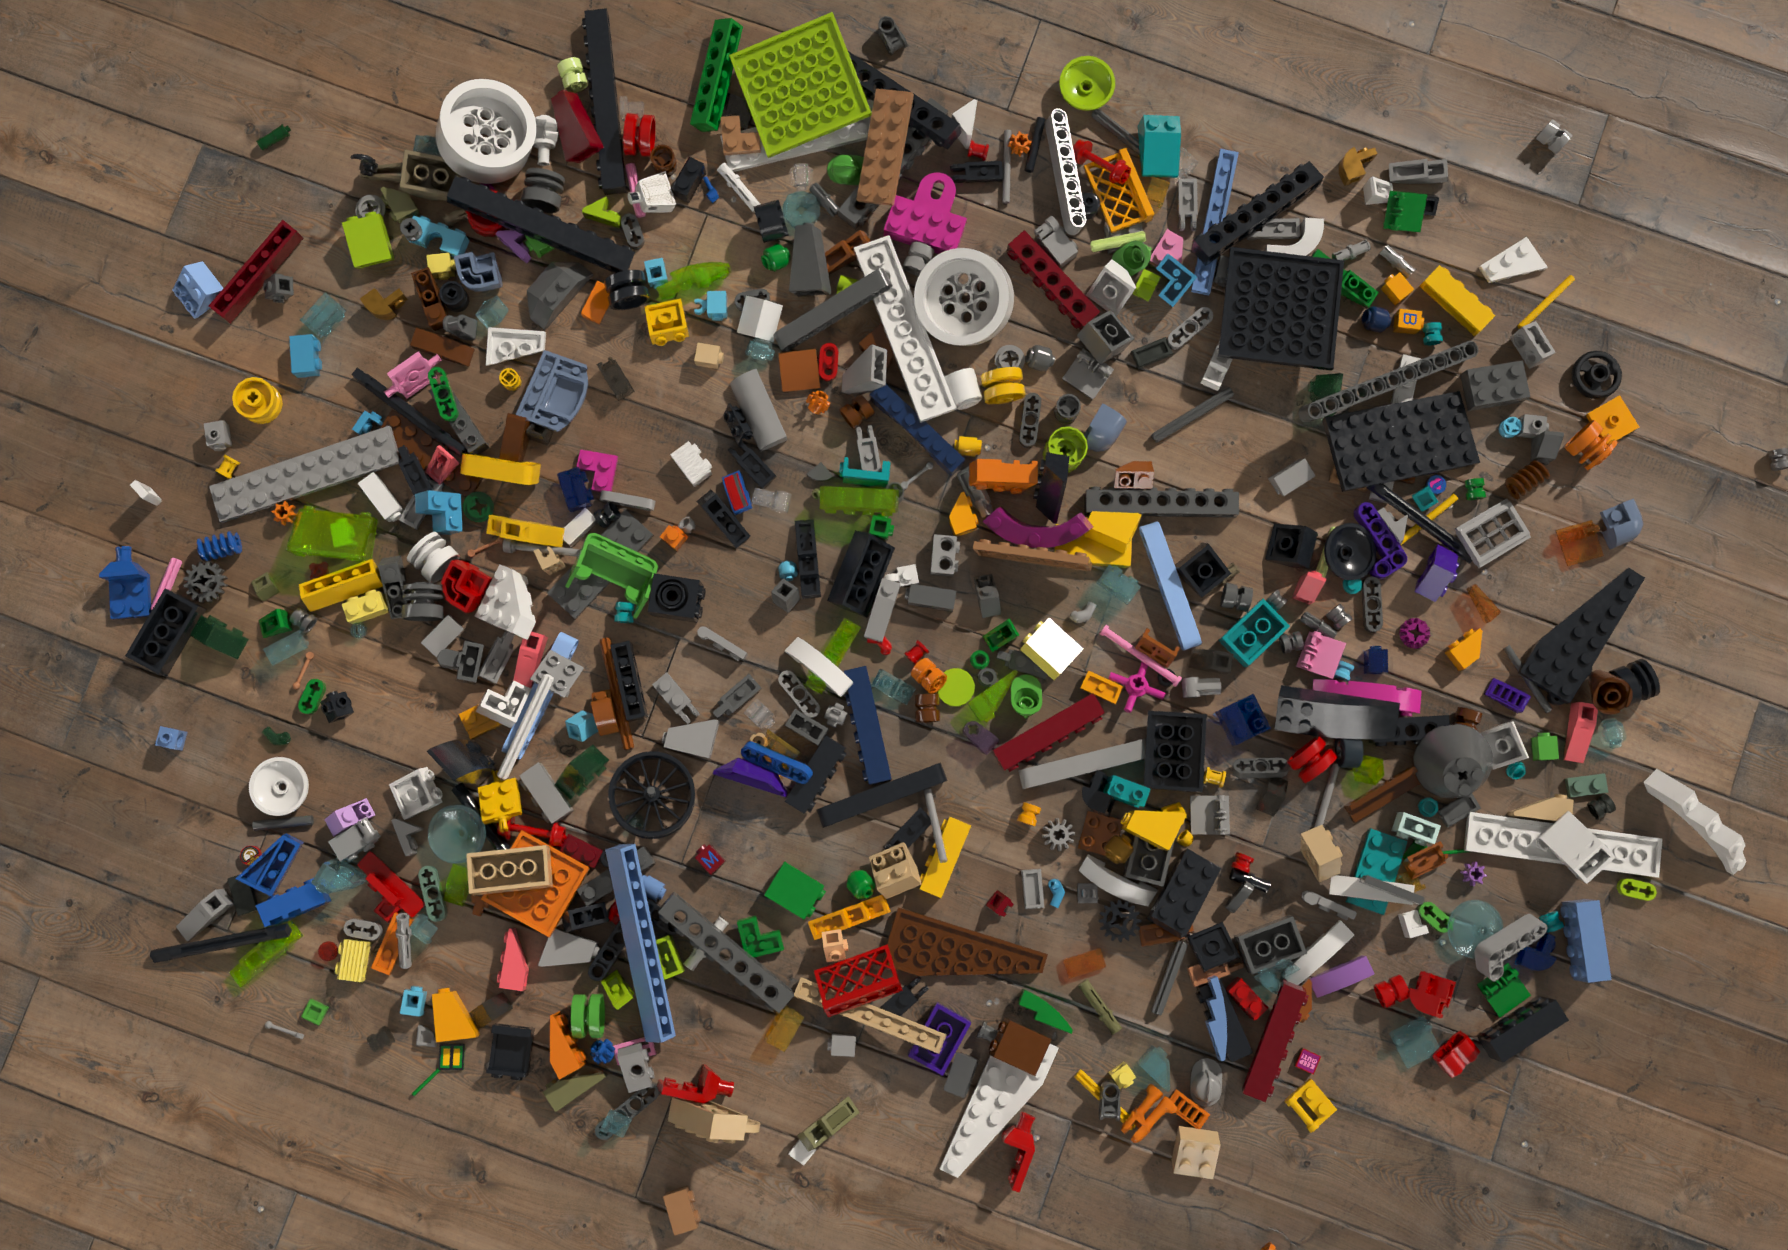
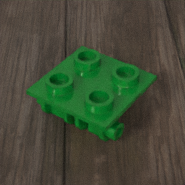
M1390 191L1383 228L1395 231L1421 232L1427 194Z
M1509 963L1503 966L1504 972L1498 980L1492 981L1487 977L1477 984L1499 1018L1531 996L1519 979V972L1515 968L1512 969Z

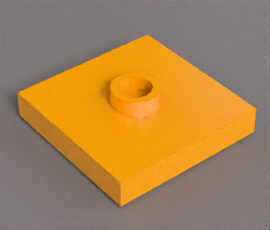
M1620 395L1586 414L1590 422L1595 420L1604 428L1599 435L1600 438L1606 434L1611 435L1606 444L1613 439L1618 440L1639 428Z

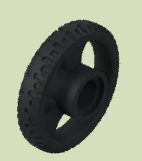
M1590 351L1583 354L1577 359L1572 368L1574 386H1576V389L1581 394L1591 399H1603L1612 395L1619 388L1622 380V371L1619 363H1617L1618 361L1612 355L1602 351ZM1600 358L1608 364L1606 366L1605 364L1598 363L1592 366L1588 359ZM1580 371L1585 372L1584 380L1588 385L1591 386L1590 389H1588L1582 383L1580 378ZM1594 371L1599 374L1600 378L1594 375ZM1609 375H1614L1610 388L1603 391L1601 383L1606 381Z

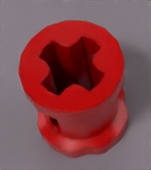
M971 140L967 157L975 156L986 161L990 145L977 144Z
M917 640L916 645L904 654L916 665L917 661L929 653V650Z

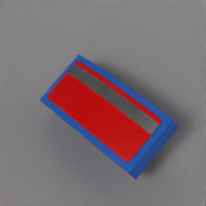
M736 471L722 477L733 513L737 515L752 509L750 496L745 488L741 472Z

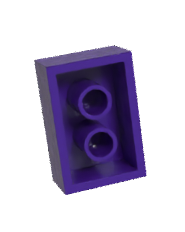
M936 1001L923 1025L947 1035L940 1054L912 1044L908 1056L943 1076L970 1027L971 1021Z

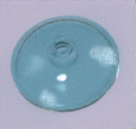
M464 805L444 807L434 815L428 827V841L432 851L437 857L448 863L460 864L467 862V853L480 852L485 843L486 830L481 817L476 811ZM460 830L464 832L462 837L459 835Z
M1481 900L1465 901L1455 908L1449 918L1448 937L1458 953L1475 959V948L1477 945L1504 928L1503 921L1499 912L1491 904Z

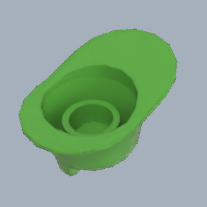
M856 155L835 156L828 164V176L837 184L859 185L864 157Z
M1134 240L1119 248L1113 254L1112 260L1125 268L1130 276H1133L1148 265L1151 259L1152 248L1141 241Z
M1027 674L1015 678L1011 686L1012 707L1019 715L1024 716V719L1038 712L1042 706L1041 683L1037 678Z

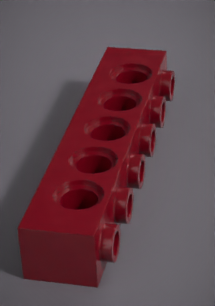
M1025 230L1008 244V256L1020 264V269L1033 278L1032 281L1038 288L1041 287L1045 291V296L1048 300L1054 301L1058 305L1057 308L1060 313L1067 315L1071 319L1070 323L1074 328L1082 330L1089 321L1099 317L1100 311ZM1029 252L1031 257L1025 258L1022 253ZM1040 265L1044 270L1039 272L1034 267ZM1054 279L1057 284L1050 285L1047 280ZM1060 293H1067L1069 298H1061ZM1079 306L1082 311L1077 313L1072 307Z

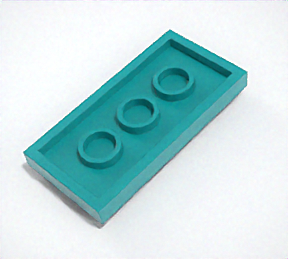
M1369 828L1353 877L1361 878L1363 875H1369L1381 881L1395 883L1408 841ZM1347 897L1345 901L1381 915L1385 914L1388 905L1386 901Z

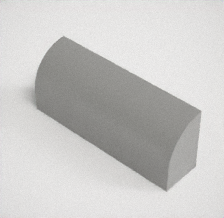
M757 369L748 371L732 380L730 387L746 422L753 432L752 436L759 452L787 441L785 431Z

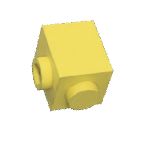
M450 253L427 255V265L434 279L448 280L450 277L455 276V270L457 269L455 260Z

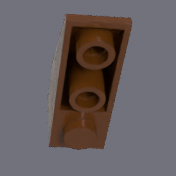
M427 267L411 273L429 326L434 331L444 328L443 319L449 314L440 298L439 289L430 268Z

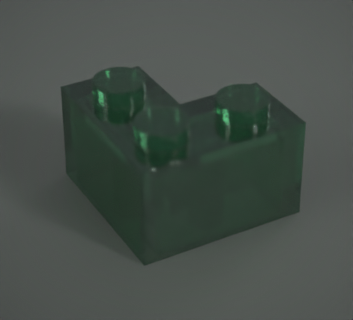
M201 615L190 636L202 644L237 660L249 640L243 636V631L235 627L232 630L226 628L228 624L211 615L208 618Z
M592 744L567 765L555 782V785L570 800L577 795L580 797L587 791L588 788L586 786H589L595 780V776L600 777L607 770L605 766L609 759Z

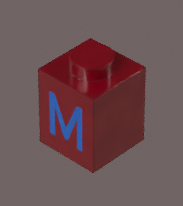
M704 844L696 851L698 855L695 859L710 875L714 874L726 862L711 844L708 846Z

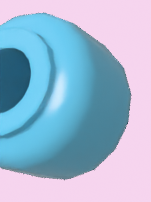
M784 561L778 566L781 579L792 581L798 575L797 565L792 561Z

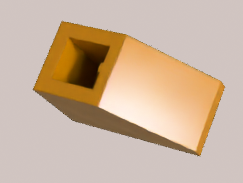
M965 492L960 493L948 519L953 535L957 537L976 531V525L979 524L976 514H972L970 509L973 506L970 496H966Z
M1471 628L1463 634L1464 638L1462 640H1455L1448 645L1449 650L1445 654L1458 671L1464 670L1480 658L1483 632L1481 628L1476 630Z

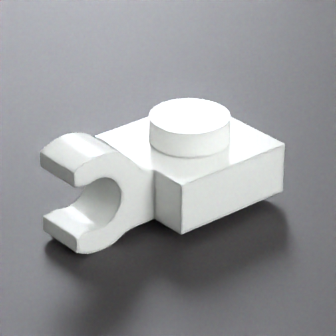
M915 564L897 567V573L884 576L885 579L899 582L900 587L919 584Z

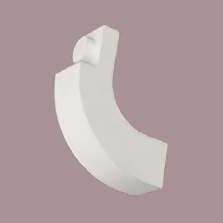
M1305 218L1301 223L1299 242L1290 246L1266 245L1263 251L1309 256L1321 240L1324 219Z

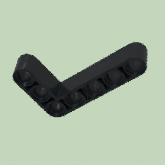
M647 897L652 923L670 935L678 934L670 929V922L666 924L662 920L657 921L654 919L653 913L661 905ZM674 915V917H675L676 920H679V921L682 920V919H681L680 917H678L677 915ZM620 921L589 967L588 975L594 981H600L608 975L626 947L625 941L618 943L615 939L618 932L623 934ZM607 949L612 950L614 953L612 960L605 958L604 953ZM596 966L601 967L603 970L601 977L594 974Z

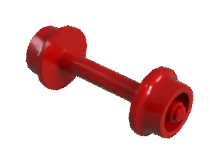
M1078 140L1073 145L1077 164L1081 165L1087 159L1110 171L1109 181L1113 184L1118 183L1122 185L1128 180L1131 168L1126 165V161L1123 159L1113 165L1091 153L1092 142Z
M515 817L507 820V832H500V826L497 823L498 835L505 836L507 840L511 838L513 831L520 833L521 830L530 835L550 838L549 846L562 847L564 840L567 838L566 827L559 826L556 822L550 831L515 824Z

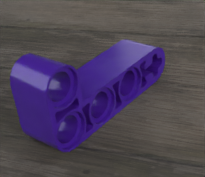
M1369 502L1359 505L1354 510V518L1359 525L1363 526L1371 534L1375 542L1376 551L1382 558L1374 563L1370 571L1371 577H1376L1380 580L1403 567L1407 562V555L1376 508ZM1366 510L1367 513L1363 515L1362 511ZM1372 524H1375V525L1378 526V528H1379V531H1378V532H1374V531L1372 530V528H1371V525H1372ZM1383 540L1388 541L1389 548H1385L1382 545ZM1393 556L1399 558V564L1393 562ZM1377 566L1383 567L1384 574L1378 573Z

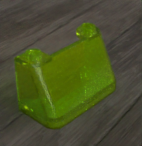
M304 505L303 508L298 510L286 551L295 556L302 557L313 555L347 559L349 561H367L372 559L378 519L372 517V513L360 512V515L315 510L313 506Z

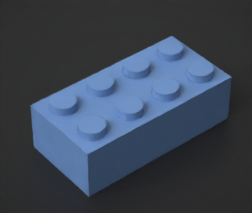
M1581 899L1562 902L1561 915L1565 921L1563 930L1568 940L1566 950L1571 960L1569 970L1573 980L1587 983L1612 980L1600 901Z

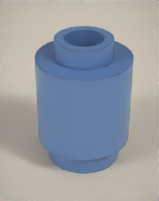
M643 875L646 896L655 902L657 899L661 900L667 891L664 888L665 884L650 875L648 877Z

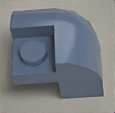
M473 252L454 256L458 276L468 289L475 292H485L503 287L502 277L494 252L476 257Z
M1102 403L1084 434L1088 449L1100 452L1111 448L1126 425V419L1120 413Z
M1634 499L1600 512L1607 528L1606 531L1602 532V535L1609 550L1632 541L1642 530V515Z

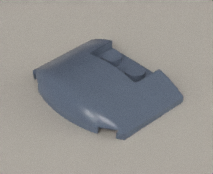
M544 350L516 415L526 417L531 423L556 432L561 431L562 428L575 418L585 400L588 389L587 365Z

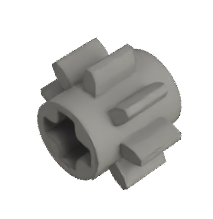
M838 703L835 706L829 705L824 716L828 720L827 725L836 728L837 724L843 725L848 714L844 711L845 707Z

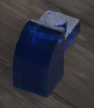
M1545 933L1539 939L1536 950L1528 946L1518 952L1514 964L1537 971L1550 968L1557 959L1550 956V952H1553L1556 946V937Z

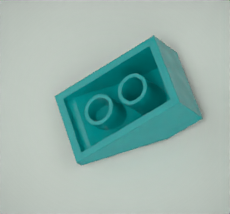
M1143 115L1137 126L1142 177L1178 178L1181 145L1180 116Z

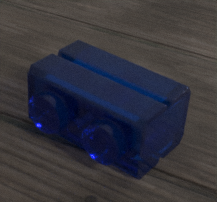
M575 467L557 474L570 512L592 506L591 500L594 499L591 489H587L585 482H588L585 471Z

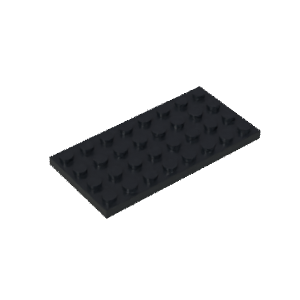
M1460 391L1328 416L1322 419L1342 492L1480 463Z

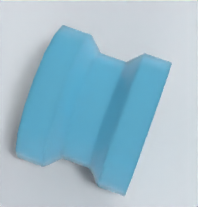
M1509 417L1500 423L1499 433L1504 438H1512L1520 433L1522 423L1516 417Z
M1340 661L1334 677L1348 682L1351 679L1350 673L1355 667L1347 662Z

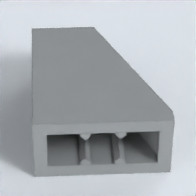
M870 345L842 374V392L856 397L859 394L863 395L886 386L887 350Z
M714 719L668 728V732H664L662 737L664 748L711 759L720 721Z
M556 927L551 937L547 939L538 966L591 962L600 951V948L597 947L599 942L571 932L565 933V930Z

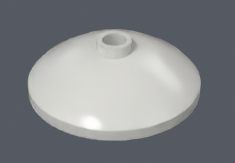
M274 757L262 762L252 773L249 782V793L254 805L260 811L273 816H283L297 810L305 801L309 790L308 777L302 766L296 761L284 757ZM283 783L286 785L285 790H281Z

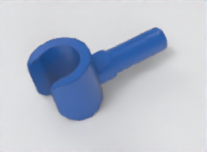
M706 176L703 178L709 190L706 196L713 203L719 198V195Z

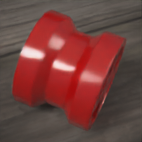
M1236 852L1235 862H1232L1231 867L1249 874V867L1254 862V858Z

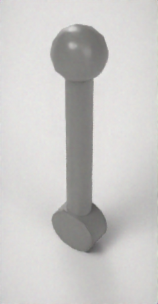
M928 462L926 464V467H924L921 471L915 474L907 482H902L901 485L903 486V488L907 489L908 485L911 482H913L916 478H918L928 469H932L933 463Z
M271 1021L265 1023V1028L267 1029L273 1028L300 1039L304 1038V1034L274 1025Z

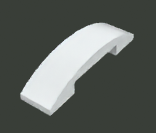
M797 637L786 648L785 652L808 668L839 697L853 684V681L835 664L801 638Z
M1089 854L1086 856L1079 871L1091 882L1118 898L1131 903L1149 906L1157 893V889L1141 881L1139 884H1136L1105 868L1104 862Z

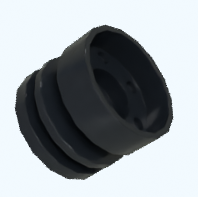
M1638 659L1628 663L1626 667L1620 666L1608 672L1625 680L1630 685L1633 692L1632 700L1628 707L1640 703L1641 699L1648 700L1658 696L1660 693V683L1656 672L1644 659Z

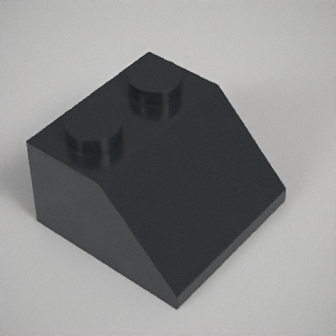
M1274 523L1265 560L1292 568L1309 569L1318 533L1307 526Z
M1203 542L1175 564L1176 570L1182 579L1201 598L1232 574L1208 543Z

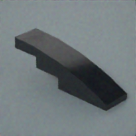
M814 519L795 521L802 599L821 597Z

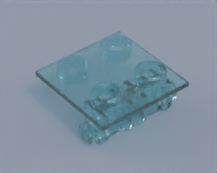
M1283 959L1270 969L1264 968L1260 970L1258 975L1254 976V979L1273 994H1277L1281 985L1279 980L1300 970V968L1290 959Z
M1424 1016L1389 1032L1407 1069L1432 1057L1440 1048L1431 1031L1433 1027L1430 1022L1426 1021Z

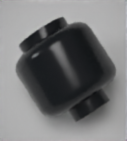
M1093 192L1082 193L1086 219H1092L1100 209V199Z

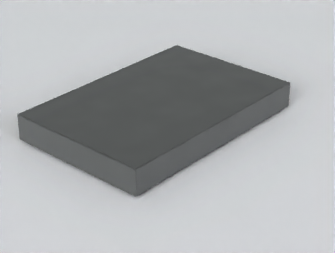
M1369 875L1361 876L1360 883L1414 904L1423 905L1425 899L1423 896Z

